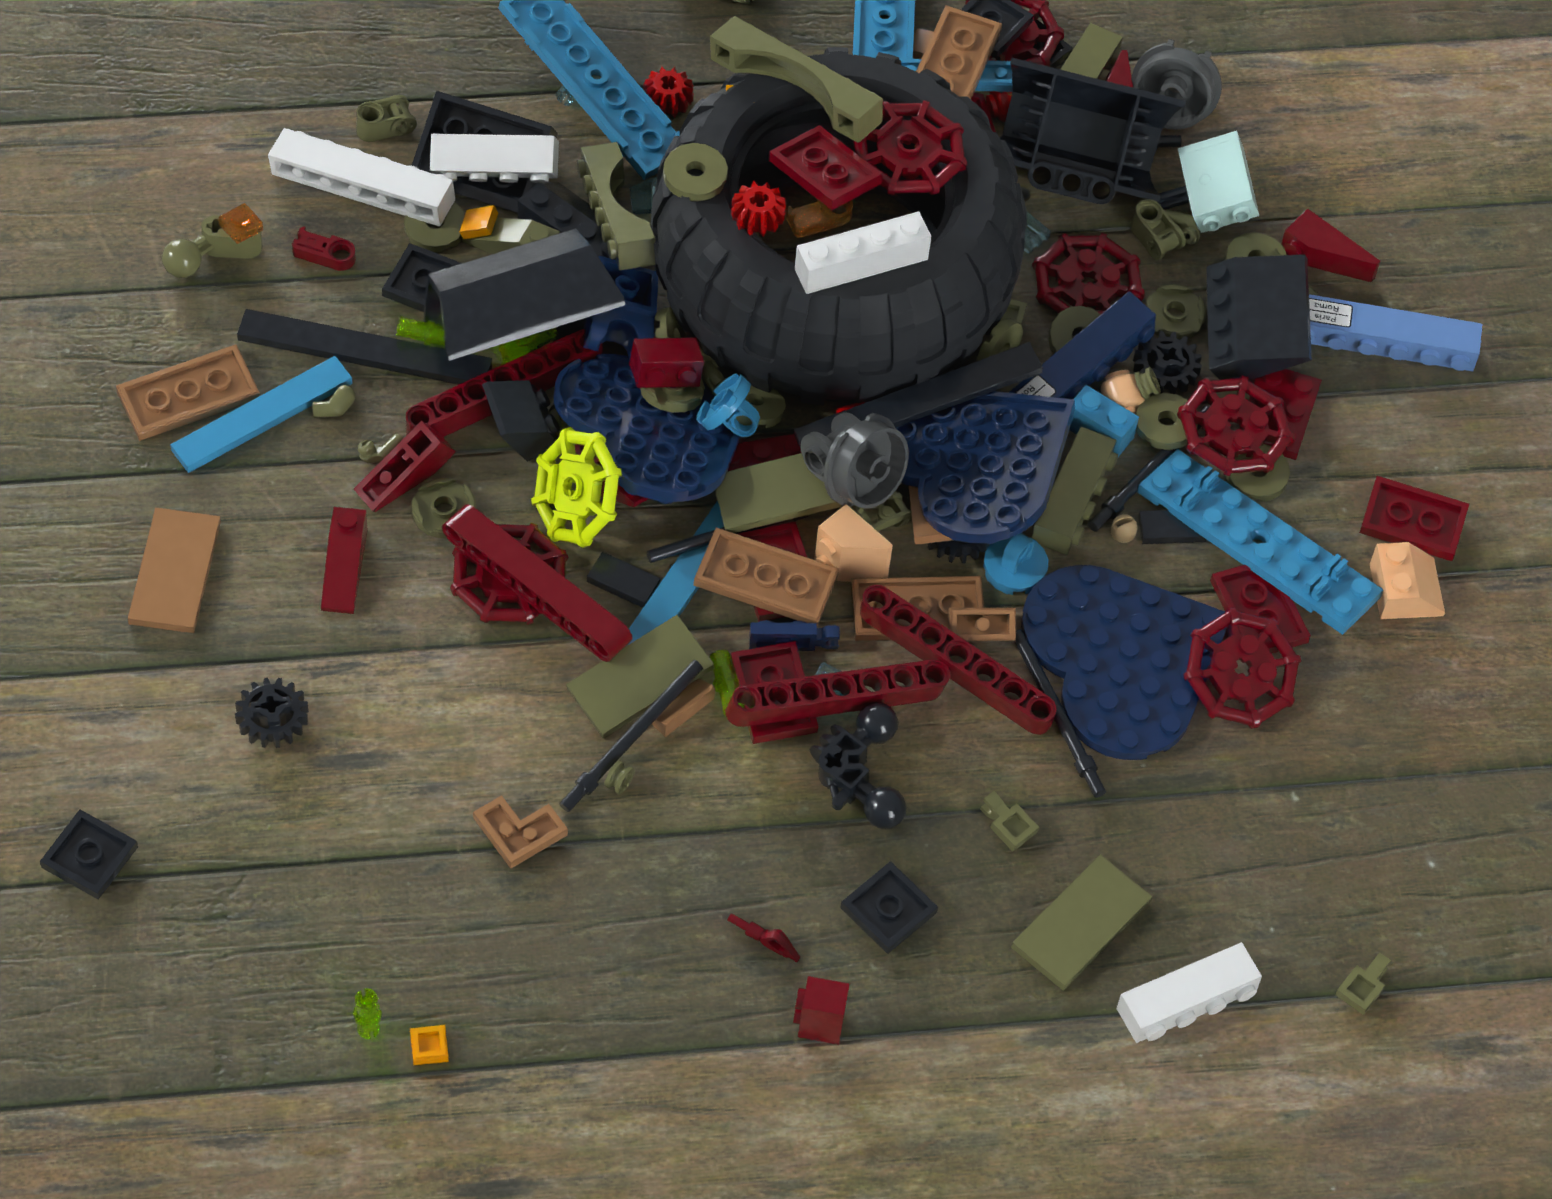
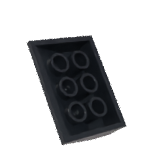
M436 91L411 166L432 173L430 171L431 134L545 135L557 138L558 133L552 126ZM457 177V181H453L455 194L518 213V200L536 183L531 182L530 178H518V182L514 183L499 181L500 177H488L487 182L469 181V177Z
M1305 255L1233 257L1206 267L1209 369L1219 380L1241 378L1242 375L1247 376L1248 380H1252L1312 361L1308 262Z

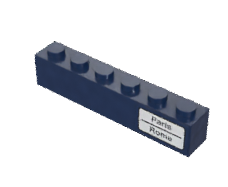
M1130 291L1127 292L1042 364L1043 370L1041 374L1023 380L1009 393L1074 399L1085 385L1090 386L1095 380L1097 382L1101 381L1106 377L1114 364L1118 361H1125L1132 353L1134 347L1140 342L1146 343L1154 335L1156 314Z

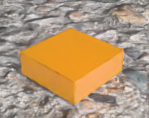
M494 205L466 210L459 231L463 239L491 235L498 216L497 209Z
M445 1025L410 1028L413 1066L449 1062Z

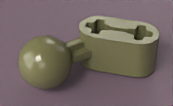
M209 216L202 222V235L192 241L183 238L172 240L164 247L161 258L167 273L178 278H186L195 274L200 268L204 254L225 258H254L262 251L261 224L252 217Z

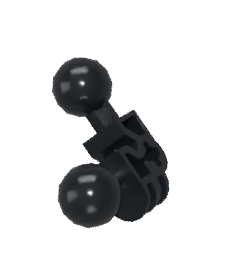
M874 702L861 709L856 720L857 730L853 734L834 724L830 728L832 735L823 734L819 739L821 746L813 745L809 750L812 757L819 764L818 777L821 784L830 789L832 807L835 810H841L847 802L851 804L857 798L864 804L866 818L873 826L880 829H891L900 824L906 815L907 805L905 799L898 790L892 787L875 788L869 783L870 770L864 764L867 762V748L870 744H884L891 740L898 730L899 721L891 706L882 702Z

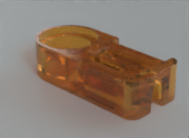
M819 200L795 209L789 206L787 221L794 235L798 238L835 228L851 220L853 201L851 200L843 204L847 211L842 214L833 213Z

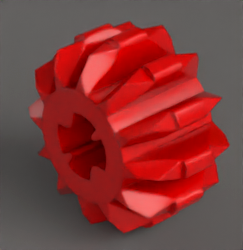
M675 66L671 71H666L663 67H661L659 73L651 71L649 79H645L643 84V90L665 114H671L674 118L678 112L686 113L688 106L692 105L694 100L692 80L687 79L686 71L677 73Z
M753 181L751 188L742 185L739 193H735L732 198V220L737 221L738 230L747 228L749 236L754 232H759L764 237L767 230L775 233L778 225L783 224L785 220V198L781 197L779 188L770 189L768 182L763 186H758Z

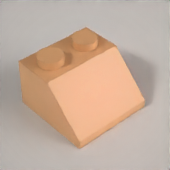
M845 504L818 526L814 560L839 568V575L836 581L851 582V579L888 578L893 545Z
M1409 542L1377 544L1370 562L1373 583L1383 589L1382 596L1377 601L1380 619L1444 616L1445 609L1434 557Z

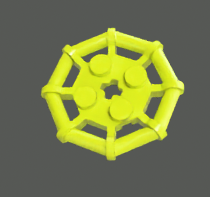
M571 427L562 429L560 437L544 454H539L536 459L538 471L535 494L531 498L532 506H536L547 528V537L553 542L565 541L575 543L582 548L588 547L592 544L593 538L609 521H614L617 516L615 504L622 470L617 468L605 444L606 438L599 432L593 434L579 432ZM576 444L584 446L581 455L576 454ZM562 453L560 459L563 460L559 464H556L555 460ZM595 455H597L602 467L595 463ZM605 481L603 502L601 503L602 482ZM573 483H576V490H575V491L572 490V484H573ZM549 504H554L556 510H552ZM595 514H597V516L587 526L586 519L589 516H594ZM567 520L572 521L573 530L566 529L564 526Z

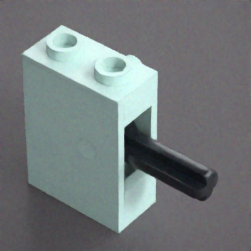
M1237 130L1178 148L1186 185L1159 193L1160 200L1158 203L1163 210L1190 203L1194 221L1201 233L1215 231L1220 227L1237 222H1245L1250 218L1259 216L1244 147Z

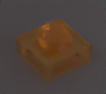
M246 203L219 216V225L236 244L263 231V222Z

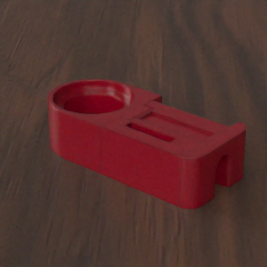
M306 227L299 229L297 233L298 239H294L292 243L294 257L338 271L350 269L356 261L355 246L352 242L331 235L330 238L306 231ZM338 250H345L350 253L349 257L342 260L336 259L333 254Z

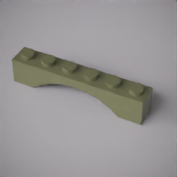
M734 16L710 35L711 60L734 73L768 75L801 87L814 96L824 107L830 117L833 129L857 143L883 122V98L854 83L849 78H845L829 69L824 64H820L802 52L784 44L777 38L759 30L752 24Z
M612 142L581 147L582 159L577 160L579 178H583L585 194H589L590 207L592 210H595L596 222L598 226H601L602 238L604 243L607 242L610 259L616 260L619 270L655 265V236L649 221L628 212L614 198L619 189L625 184L623 156L618 143Z

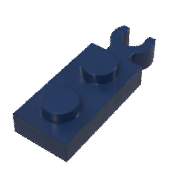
M764 620L758 623H750L749 649L796 641L798 651H815V646H821L825 649H838V640L840 639L839 626L829 625L817 628V623H807L805 621L774 623Z

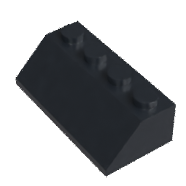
M538 182L518 200V219L533 220L556 229L560 233L576 228L591 245L597 256L610 258L607 242L604 243L602 238L601 226H598L596 222L595 210H592L590 204L559 182Z

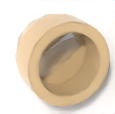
M1128 514L1117 516L1111 526L1112 537L1121 543L1130 542L1135 538L1137 532V522Z

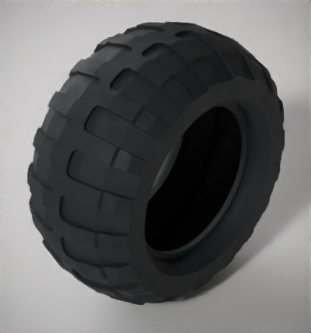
M828 47L824 54L808 57L820 64H824L845 78H849L870 92L876 93L879 97L883 98V102L923 103L924 100L929 101L930 106L954 123H960L964 128L962 140L964 157L968 162L964 171H959L944 184L938 194L895 193L894 196L888 195L904 205L911 213L920 212L931 234L928 260L806 294L795 271L794 262L771 249L755 232L749 236L747 228L738 230L737 221L732 220L731 208L733 207L732 198L735 193H739L742 185L751 188L753 181L758 186H763L768 182L770 189L779 188V191L798 184L770 162L771 150L820 125L855 152L854 140L833 129L826 110L814 96L797 85L768 75L735 73L724 81L720 91L711 93L706 99L702 98L695 104L680 129V136H674L660 162L651 213V229L655 236L654 267L663 289L667 290L668 302L682 329L685 332L689 331L694 338L700 341L704 353L715 360L719 367H723L727 371L734 369L746 376L751 386L768 393L774 388L785 393L801 396L802 403L822 406L825 399L852 400L853 403L869 402L914 384L927 381L943 372L947 373L951 369H958L965 364L982 343L983 335H989L1007 311L1021 269L1027 225L1025 201L1020 183H1017L1018 175L1010 149L1005 140H1000L997 133L991 130L988 116L976 103L967 96L959 97L950 89V83L938 74L928 69L918 73L902 66L899 57L878 52L876 58L848 54V48ZM726 85H734L726 91ZM903 116V120H911V116ZM927 118L925 119L926 121H928L933 126L939 129V127L932 123L930 120H928ZM883 120V122H882L879 126H877L875 129H878V130H879V129L882 128L888 121ZM867 140L868 154L877 151L876 142ZM942 140V148L951 152L950 140ZM690 143L706 144L718 150L725 158L728 166L727 181L722 191L711 199L698 202L689 201V197L681 195L680 198L674 195L666 187L663 178L664 162L672 150ZM903 143L905 149H915V144L906 145ZM939 162L931 169L934 176L947 164ZM881 163L875 165L892 178L894 172ZM691 169L688 171V174L700 176L703 172L699 169ZM921 175L915 179H906L903 176L900 178V180H924ZM880 185L873 188L887 194V190Z

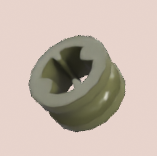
M1151 367L1146 368L1145 373L1138 371L1134 374L1136 384L1144 399L1149 398L1151 393L1160 394V386Z
M621 760L617 761L609 771L604 786L607 788L614 787L617 794H622L629 786L635 769L631 766L625 768L624 762Z

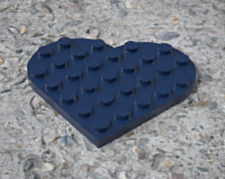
M597 354L595 359L585 362L577 359L563 368L556 379L553 396L558 414L574 430L591 434L599 432L606 438L605 444L617 468L622 470V477L619 478L618 485L624 488L628 494L657 500L662 504H671L673 502H684L704 497L716 490L723 482L741 436L734 434L723 423L715 429L707 430L696 420L697 414L705 400L711 404L715 397L705 382L704 396L699 406L686 412H668L652 406L643 398L640 388L636 386L628 356Z
M992 391L898 426L896 430L905 437L909 450L908 465L901 483L906 486L918 487L920 508L925 519L935 530L952 540L993 544L997 541L1016 536L1032 526L1040 518L1047 506L1074 415L1075 400Z
M1074 565L1055 570L1036 583L1026 598L1021 628L1041 666L1064 679L1061 705L1078 738L1088 747L1105 756L1122 760L1147 759V755L1155 754L1162 750L1166 752L1177 744L1185 734L1199 701L1198 695L1190 683L1184 680L1183 676L1187 671L1192 638L1190 634L1195 628L1200 629L1225 613V611L1103 567ZM1227 627L1210 637V639L1216 644L1221 643ZM1205 648L1201 670H1206L1211 661V657L1209 658L1210 652Z

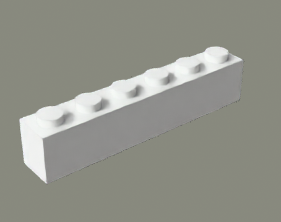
M284 128L268 154L272 175L404 216L406 215L439 227L455 201L453 180L444 175L432 174L415 166H406L393 162L386 157L367 154L359 149L341 146L330 140L309 136L301 131Z

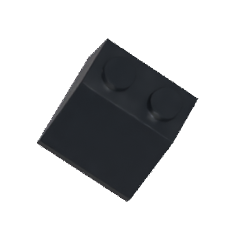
M529 380L489 381L482 384L500 436L527 462L538 457L539 454L545 453L558 439L557 432L560 431L555 417L549 414L547 407L551 405L550 400L542 388L538 390Z

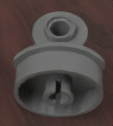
M1168 39L1167 43L1150 48L1139 58L1133 70L1132 83L1133 88L1185 100V106L1176 112L1163 127L1174 130L1185 129L1202 121L1213 112L1221 96L1222 81L1219 70L1211 59L1212 52L1206 51L1205 54L1198 55L1187 49L1175 48V40ZM1169 88H1176L1179 91V93H1175L1171 91Z
M843 412L832 420V432L824 436L819 432H810L802 438L801 452L806 466L811 473L824 482L826 491L831 499L842 506L845 504L849 507L856 505L867 509L882 504L896 491L907 469L909 450L905 437L896 430L894 424L888 418L877 413L867 415L865 420L860 421L853 414Z

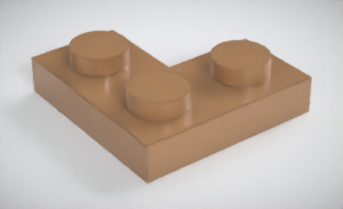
M501 795L473 812V819L510 869L568 835V828L550 804L520 820Z

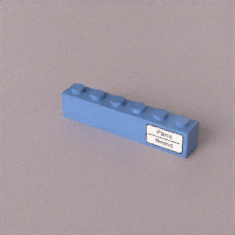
M1309 294L1311 344L1325 346L1334 350L1343 349L1360 352L1364 355L1390 357L1394 360L1419 362L1429 366L1449 367L1458 371H1474L1480 354L1481 323Z

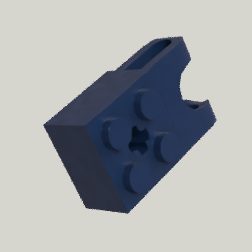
M598 256L624 296L625 306L585 318L583 348L599 352L601 343L606 341L615 342L627 350L630 360L634 339L654 338L658 275L656 271L642 267L619 270L616 260Z

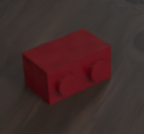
M696 338L634 339L629 364L637 388L700 387L704 359Z
M808 976L806 989H798L793 1023L799 1024V1038L839 1045L849 983Z

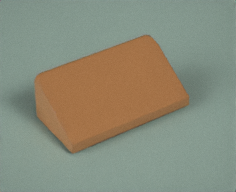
M948 608L949 630L966 641H1016V608Z
M697 679L675 698L652 725L664 737H667L715 699V688L711 684Z

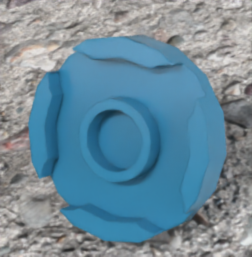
M737 373L725 379L713 391L717 395L711 404L706 400L702 404L696 420L707 430L715 429L723 423L738 436L749 437L753 435L758 427L760 415L756 408L745 399L750 390L751 383L741 374L739 376ZM747 416L752 421V424L742 425L737 421L736 417Z
M1020 533L989 545L984 556L985 576L995 589L1005 594L1013 595V591H1025V594H1028L1036 583L1047 575L1048 557L1045 549L1036 540Z

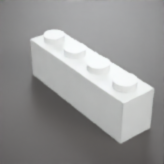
M431 134L430 171L436 175H444L453 181H457V177H469V181L487 182L488 177H500L499 181L508 183L518 182V178H530V181L534 183H548L549 178H558L559 141L555 136Z
M918 211L797 245L795 271L806 294L928 260L931 234Z
M1241 942L1122 993L1116 1009L1136 1043L1145 1039L1153 1041L1163 1036L1166 1030L1175 1026L1179 1028L1186 1027L1193 1023L1198 1016L1207 1012L1209 1015L1216 1014L1223 1010L1228 1003L1237 999L1239 1002L1250 999L1257 993L1262 975Z

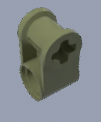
M393 95L389 98L360 104L356 111L357 136L363 141L375 142L380 139L411 133L416 128L417 121L409 112L407 97L404 95Z
M1145 199L1137 204L1131 223V231L1145 246L1153 259L1161 260L1164 258L1165 253L1174 248L1181 249L1185 246L1186 240L1183 231L1172 221L1157 201Z

